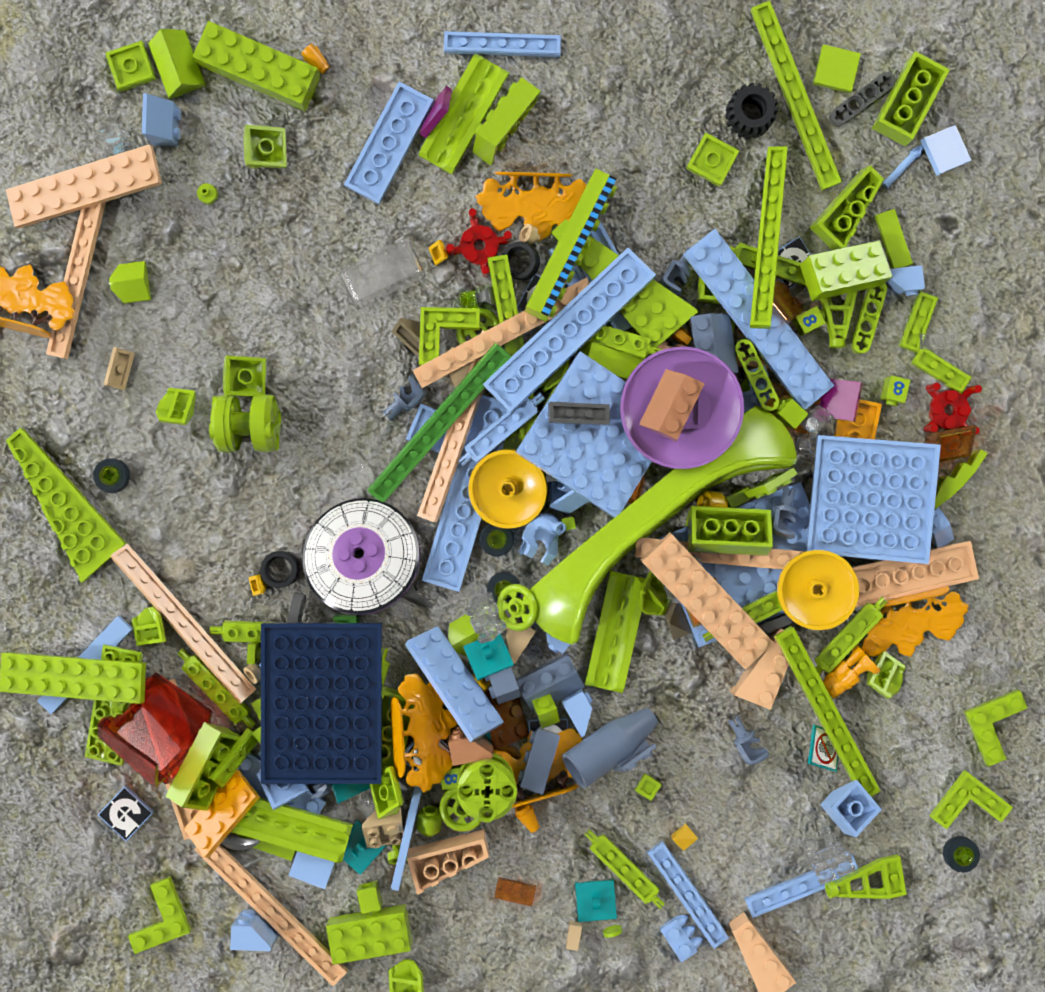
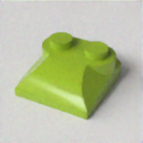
M246 124L243 137L246 166L252 169L260 167L287 168L285 128Z
M226 355L223 366L224 395L246 397L265 395L266 358Z
M389 766L382 771L381 784H370L378 819L397 814L404 802L396 770L393 766Z

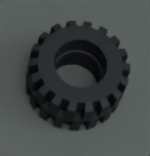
M749 83L748 87L746 84L742 85L740 89L734 92L725 110L727 111L725 119H728L726 124L728 127L732 126L731 132L733 134L737 132V136L740 138L744 135L745 139H750L751 136L755 139L759 135H764L769 130L777 117L776 114L779 107H776L778 100L773 99L775 96L774 92H768L770 88L766 86L764 89L760 83L757 86H754V83ZM746 103L756 105L760 109L761 118L755 120L747 118L742 112V105Z

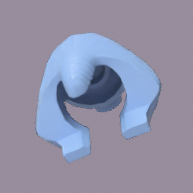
M551 514L537 515L527 524L523 532V543L519 549L520 555L525 554L533 558L539 547L536 541L541 540L545 544L547 551L540 562L549 566L551 561L558 555L559 535L566 530V525L563 522H559Z

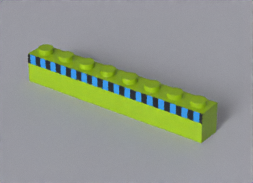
M595 168L526 305V313L547 322L549 317H554L558 308L555 304L558 299H563L566 292L564 286L566 282L571 283L575 274L572 270L575 265H580L584 256L581 252L583 248L588 249L592 240L589 236L592 231H597L601 222L598 218L600 214L604 215L609 206L606 202L609 197L613 198L618 188L615 186L617 178Z

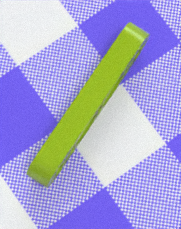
M886 283L879 286L881 291L876 294L875 299L872 298L875 296V289L870 288L866 291L851 342V349L856 354L866 353L871 347L887 293ZM868 303L876 305L875 313H870L867 310ZM864 321L871 324L869 332L862 330L861 325ZM863 336H868V338H864L862 344L865 345V348L859 350V346L857 345V343L861 342Z
M747 339L740 340L735 346L736 355L761 407L766 411H773L779 405L778 396L751 341ZM742 343L745 346L749 345L750 348L747 350L749 356L752 353L755 356L748 358L745 362L742 359L746 358L745 353L739 352L740 344ZM748 362H757L758 370L750 372L747 369ZM758 379H764L767 382V387L764 390L756 388L755 383ZM770 389L772 393H768L770 399H775L774 407L765 406L764 403L767 399L765 395L761 398L759 394L765 393Z

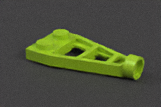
M858 291L847 293L843 305H834L831 297L820 299L829 334V348L845 347V339ZM832 311L844 312L842 325H835L833 323Z
M895 854L878 858L837 880L826 882L825 890L827 896L830 899L835 897L891 899L907 895L900 856ZM877 871H881L883 887L870 888L868 877ZM861 878L863 889L851 891L850 882Z

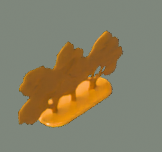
M495 172L496 175L509 176L511 180L507 184L500 185L493 178L487 179L483 184V191L477 194L476 198L477 203L482 206V214L497 231L510 227L514 220L521 216L524 218V225L531 224L537 227L540 242L551 235L554 224L559 226L565 219L570 220L587 185L582 179H577L568 186H564L560 182V178H569L573 174ZM520 176L533 177V188L531 190L523 191L517 186V180ZM539 177H555L552 188L547 189L544 186H540ZM512 186V193L508 197H505L503 195L505 190L511 189ZM498 188H502L500 193H498ZM559 188L563 190L562 195L559 194ZM515 189H518L519 194L515 193Z
M948 586L887 600L888 603L881 610L882 614L887 612V617H882L867 633L868 637L864 640L862 650L867 652V655L870 657L880 655L882 651L886 652L894 644L897 646L900 654L911 657L915 647L924 640L923 633L925 631H930L938 639L951 640L956 634V630L964 623L963 615L968 612L969 605L961 601L960 594L957 592H950L943 600L935 598L948 593L950 590ZM923 599L928 601L921 609H914L911 605L913 601ZM932 602H934V605L938 603L942 609L936 611L932 606ZM906 603V605L898 611H894L891 607L894 605Z
M419 674L405 675V681L398 687L399 694L406 701L404 708H401V704L396 697H393L391 700L394 766L398 777L402 778L405 774L406 760L412 767L406 776V783L410 787H419L425 793L432 788L433 784H439L444 779L445 774L453 767L449 752L439 747L438 744L440 739H446L449 736L451 728L455 727L458 723L449 710L443 709L444 702L432 684L429 682L426 685ZM410 705H415L414 708L409 709ZM402 715L410 717L407 731H403ZM404 736H411L414 739V747L410 753H405ZM418 749L417 754H414L413 751ZM411 757L420 758L422 760L421 765L414 763V759H411ZM414 767L419 768V770L414 771Z

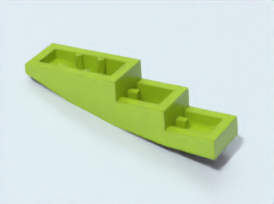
M982 449L973 450L967 462L957 463L950 476H940L937 482L934 510L949 500L965 485L977 471L988 454Z

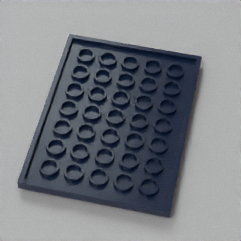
M261 623V784H381L382 623Z

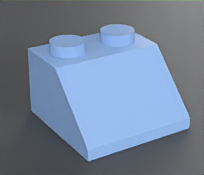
M143 93L142 134L154 146L178 147V140L181 138V132L178 128V122L181 120L180 108L171 100Z
M549 482L550 508L569 514L589 502L561 482Z
M857 780L832 791L820 804L841 831L853 837H857L882 810Z
M252 909L243 910L231 925L230 950L271 951L279 933L258 912H254Z

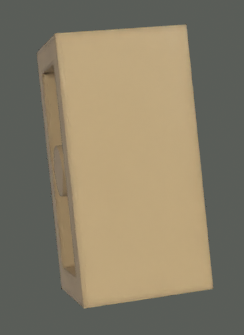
M569 920L566 949L578 951L582 931L581 922Z

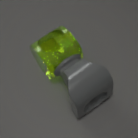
M487 287L479 294L476 291H467L459 294L461 308H478L479 304H485V302L496 307L493 287Z

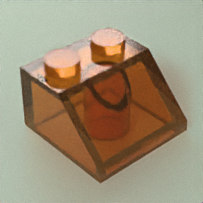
M779 280L776 281L773 305L785 322L789 323L803 311L801 303L797 298H793L789 294V288L785 283Z
M970 425L928 433L925 435L924 443L941 445L939 462L969 457L972 453L977 427Z

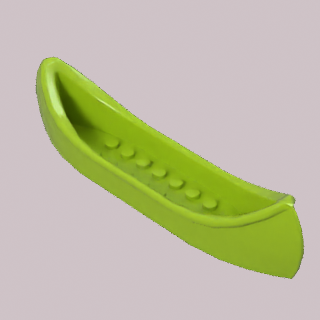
M756 405L744 414L736 439L721 456L703 466L691 469H674L530 589L537 602L535 622L553 638L568 644L577 643L580 639L588 606L595 591L608 572L627 553L635 548V544L640 538H647L692 500L715 485L747 473L771 469H787L795 465L797 457L794 442L783 423L769 411Z

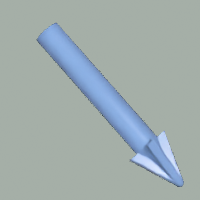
M922 144L913 148L903 162L882 183L884 188L888 189L908 166L920 157L924 149Z

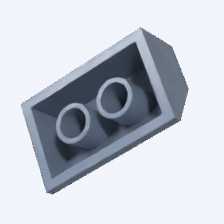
M710 313L691 316L690 325L694 348L713 354L722 360L731 369L733 374L738 373L729 314Z
M568 652L516 678L519 690L533 713L535 711L532 700L550 694L555 703L585 687Z

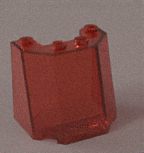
M155 672L151 677L145 679V702L141 704L131 703L127 710L116 718L112 715L103 717L97 725L98 737L156 788L162 782L169 784L176 777L203 723L211 724L212 710Z

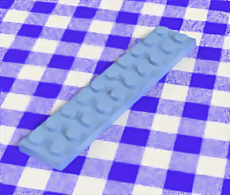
M716 229L708 233L683 254L799 406L806 410L834 386L774 305L771 329L750 328L754 279Z
M627 248L484 382L483 386L511 414L654 280L656 274Z
M485 395L481 396L460 458L467 453L465 450L467 444L507 412L506 408L497 399ZM505 440L490 453L502 450ZM472 459L464 466L458 462L422 578L424 582L458 592L462 585L481 522V517L471 504L468 492L471 473L478 463Z

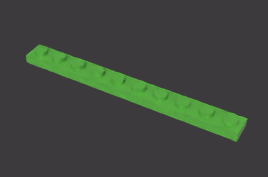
M495 342L367 489L368 492L381 502H385L485 388L483 383L512 356Z

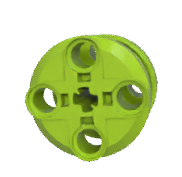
M274 395L254 396L251 401L250 412H242L237 396H213L209 434L218 452L232 453L239 451L242 436H251L255 451L272 452L279 450L281 411Z
M493 753V758L465 763L459 768L457 774L458 800L463 810L469 816L483 822H491L507 814L515 803L517 785L509 763L496 753ZM492 811L489 815H484L482 813Z

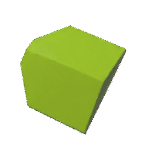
M146 261L119 264L109 278L110 289L125 304L151 300Z
M569 360L553 374L543 387L542 392L547 393L552 391L554 387H557L568 370Z
M168 388L167 393L159 401L155 411L159 422L186 425L194 415L196 391Z
M649 571L640 589L639 607L647 615L663 616L674 595L651 571Z
M154 606L145 608L137 617L131 620L136 646L166 641L161 615Z
M472 610L449 623L448 641L457 653L464 656L467 655L463 646L487 637L482 632V627Z
M882 651L874 661L881 671L878 674L868 671L867 685L889 699L900 690L903 683L905 665L887 652Z
M404 959L388 970L390 992H424L423 973L414 960Z

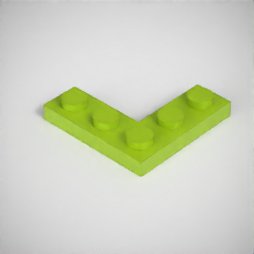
M421 307L419 366L439 356L440 329L480 330V309Z
M1018 689L964 711L987 766H992L1006 760L992 723L1028 709L1023 695Z
M964 770L929 816L947 830L970 799L1001 823L1013 807Z
M171 876L150 885L163 921L128 935L134 954L191 932Z

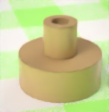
M531 224L524 225L520 232V241L529 245L533 244L534 241L538 242L540 235H538L537 227Z
M249 664L243 669L246 677L252 683L256 684L261 680V667L259 664L257 666Z

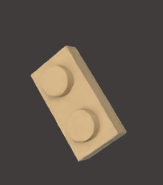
M113 347L103 385L125 390L135 355L134 352Z

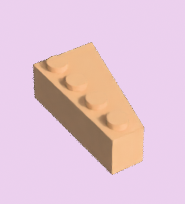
M779 628L771 633L769 638L774 644L743 672L739 681L730 690L733 695L771 710L789 666L774 637L784 631V629Z
M482 829L409 848L407 861L417 895L424 892V889L439 884L441 880L456 875L460 870L467 869L488 858L489 846L485 831Z
M745 912L729 922V926L758 992H785L796 983L790 971Z

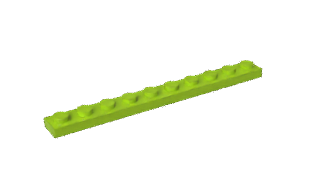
M769 0L754 6L750 10L820 189L823 191L836 186L842 181L771 1Z
M788 146L768 147L750 328L771 329Z
M507 255L488 258L499 324L518 314ZM522 335L504 344V350L511 356L524 346ZM533 394L528 398L532 400L534 398ZM537 414L519 428L521 442L535 422Z
M788 627L774 636L851 781L857 780L871 797L881 790L794 627Z

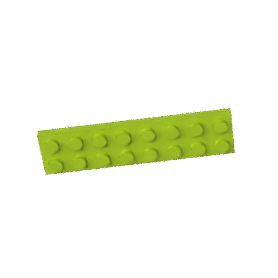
M2 652L0 692L141 704L145 702L146 663Z

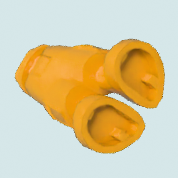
M856 645L852 649L850 657L846 661H841L828 673L823 683L829 695L834 699L859 683L860 678L858 676L863 672L869 671L873 674H878L881 670Z

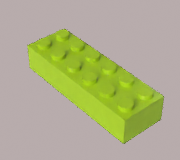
M210 21L207 22L193 54V58L199 66L305 112L321 78L317 67Z

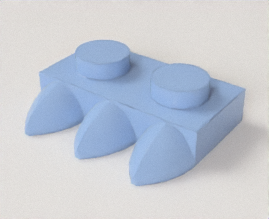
M678 915L659 927L681 963L697 953V949L702 943V937L690 938L695 931V926L683 927L687 922V915Z

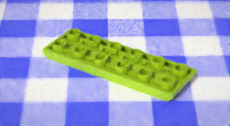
M474 54L451 94L448 112L428 135L418 156L453 175L475 136L476 128L480 123L482 124L510 73L478 54Z
M610 571L585 685L623 693L642 612L639 607L640 589L645 578Z
M104 644L101 659L142 662L143 654L142 652ZM94 700L85 752L86 758L121 766L124 764L127 756L135 703Z
M260 797L231 832L335 863H342L353 824L286 804L273 810L269 800Z

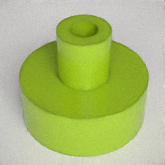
M205 183L197 189V197L202 203L211 205L217 201L218 191L213 185Z
M400 844L393 845V851L387 854L389 864H397Z

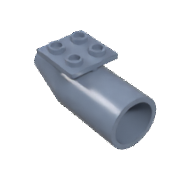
M644 708L609 721L562 754L567 770L582 788H587L612 769L614 772L622 771V773L632 770L638 765L637 761L645 760L653 755L652 750L656 748V745H649L646 738L657 726V718L650 709Z

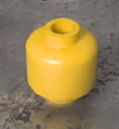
M705 491L699 496L697 506L728 508V501L721 492Z

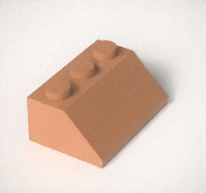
M666 369L639 425L677 442L705 383L688 375Z
M459 725L451 730L448 744L453 766L493 758L494 747L491 739L483 735L470 743Z

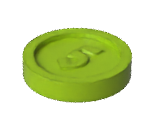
M613 925L605 928L603 935L606 938L620 935L623 930L620 925Z

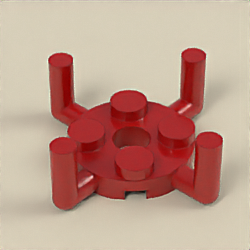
M471 208L469 210L471 227L462 234L460 246L454 247L452 244H448L446 250L450 256L462 254L467 261L480 266L482 276L488 278L490 276L488 258L497 255L499 245L512 241V233L506 231L504 236L497 237L490 227L479 225L476 210ZM483 241L485 248L483 250H476L474 248L475 242Z
M939 383L926 386L925 389L932 399L929 404V417L931 421L923 428L925 433L937 432L938 427L942 429H955L959 427L965 435L979 434V427H969L966 424V420L971 413V407L967 399L972 394L980 393L982 386L968 387L962 394L955 390L939 393L937 391L941 387ZM946 405L952 406L953 413L951 415L945 413Z

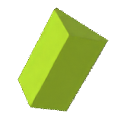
M160 29L148 44L168 98L172 99L206 86L199 65L193 58L194 52L186 31Z

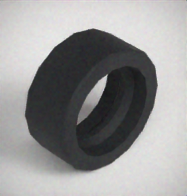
M514 242L509 244L503 251L502 255L508 256L511 277L513 279L527 280L537 273L540 267V256L532 245L524 242ZM517 250H526L531 256V264L523 273L515 272L510 265L512 254Z
M286 551L270 553L264 558L260 567L262 579L266 584L274 588H284L291 585L298 578L300 571L299 562L296 557ZM276 558L286 559L291 565V574L283 581L275 580L269 574V565Z

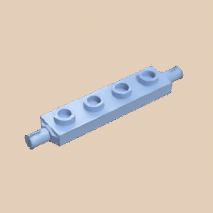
M539 393L532 400L527 398L511 414L507 411L465 446L467 453L458 460L459 463L464 466L471 459L479 462L538 413L536 406L545 400L544 396Z

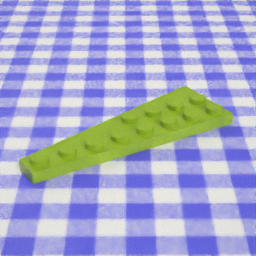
M567 219L551 232L558 242L569 222ZM591 237L592 240L588 249L583 248L581 252L584 256L579 266L593 281L619 255ZM652 280L620 313L640 336L650 338L651 346L658 348L686 324L691 316H695L698 311L657 281Z
M20 427L5 441L15 460L19 462L25 479H28L34 496H37L45 517L53 532H56L63 551H66L71 561V566L75 568L79 576V581L83 583L107 563L114 552L127 543L28 432Z

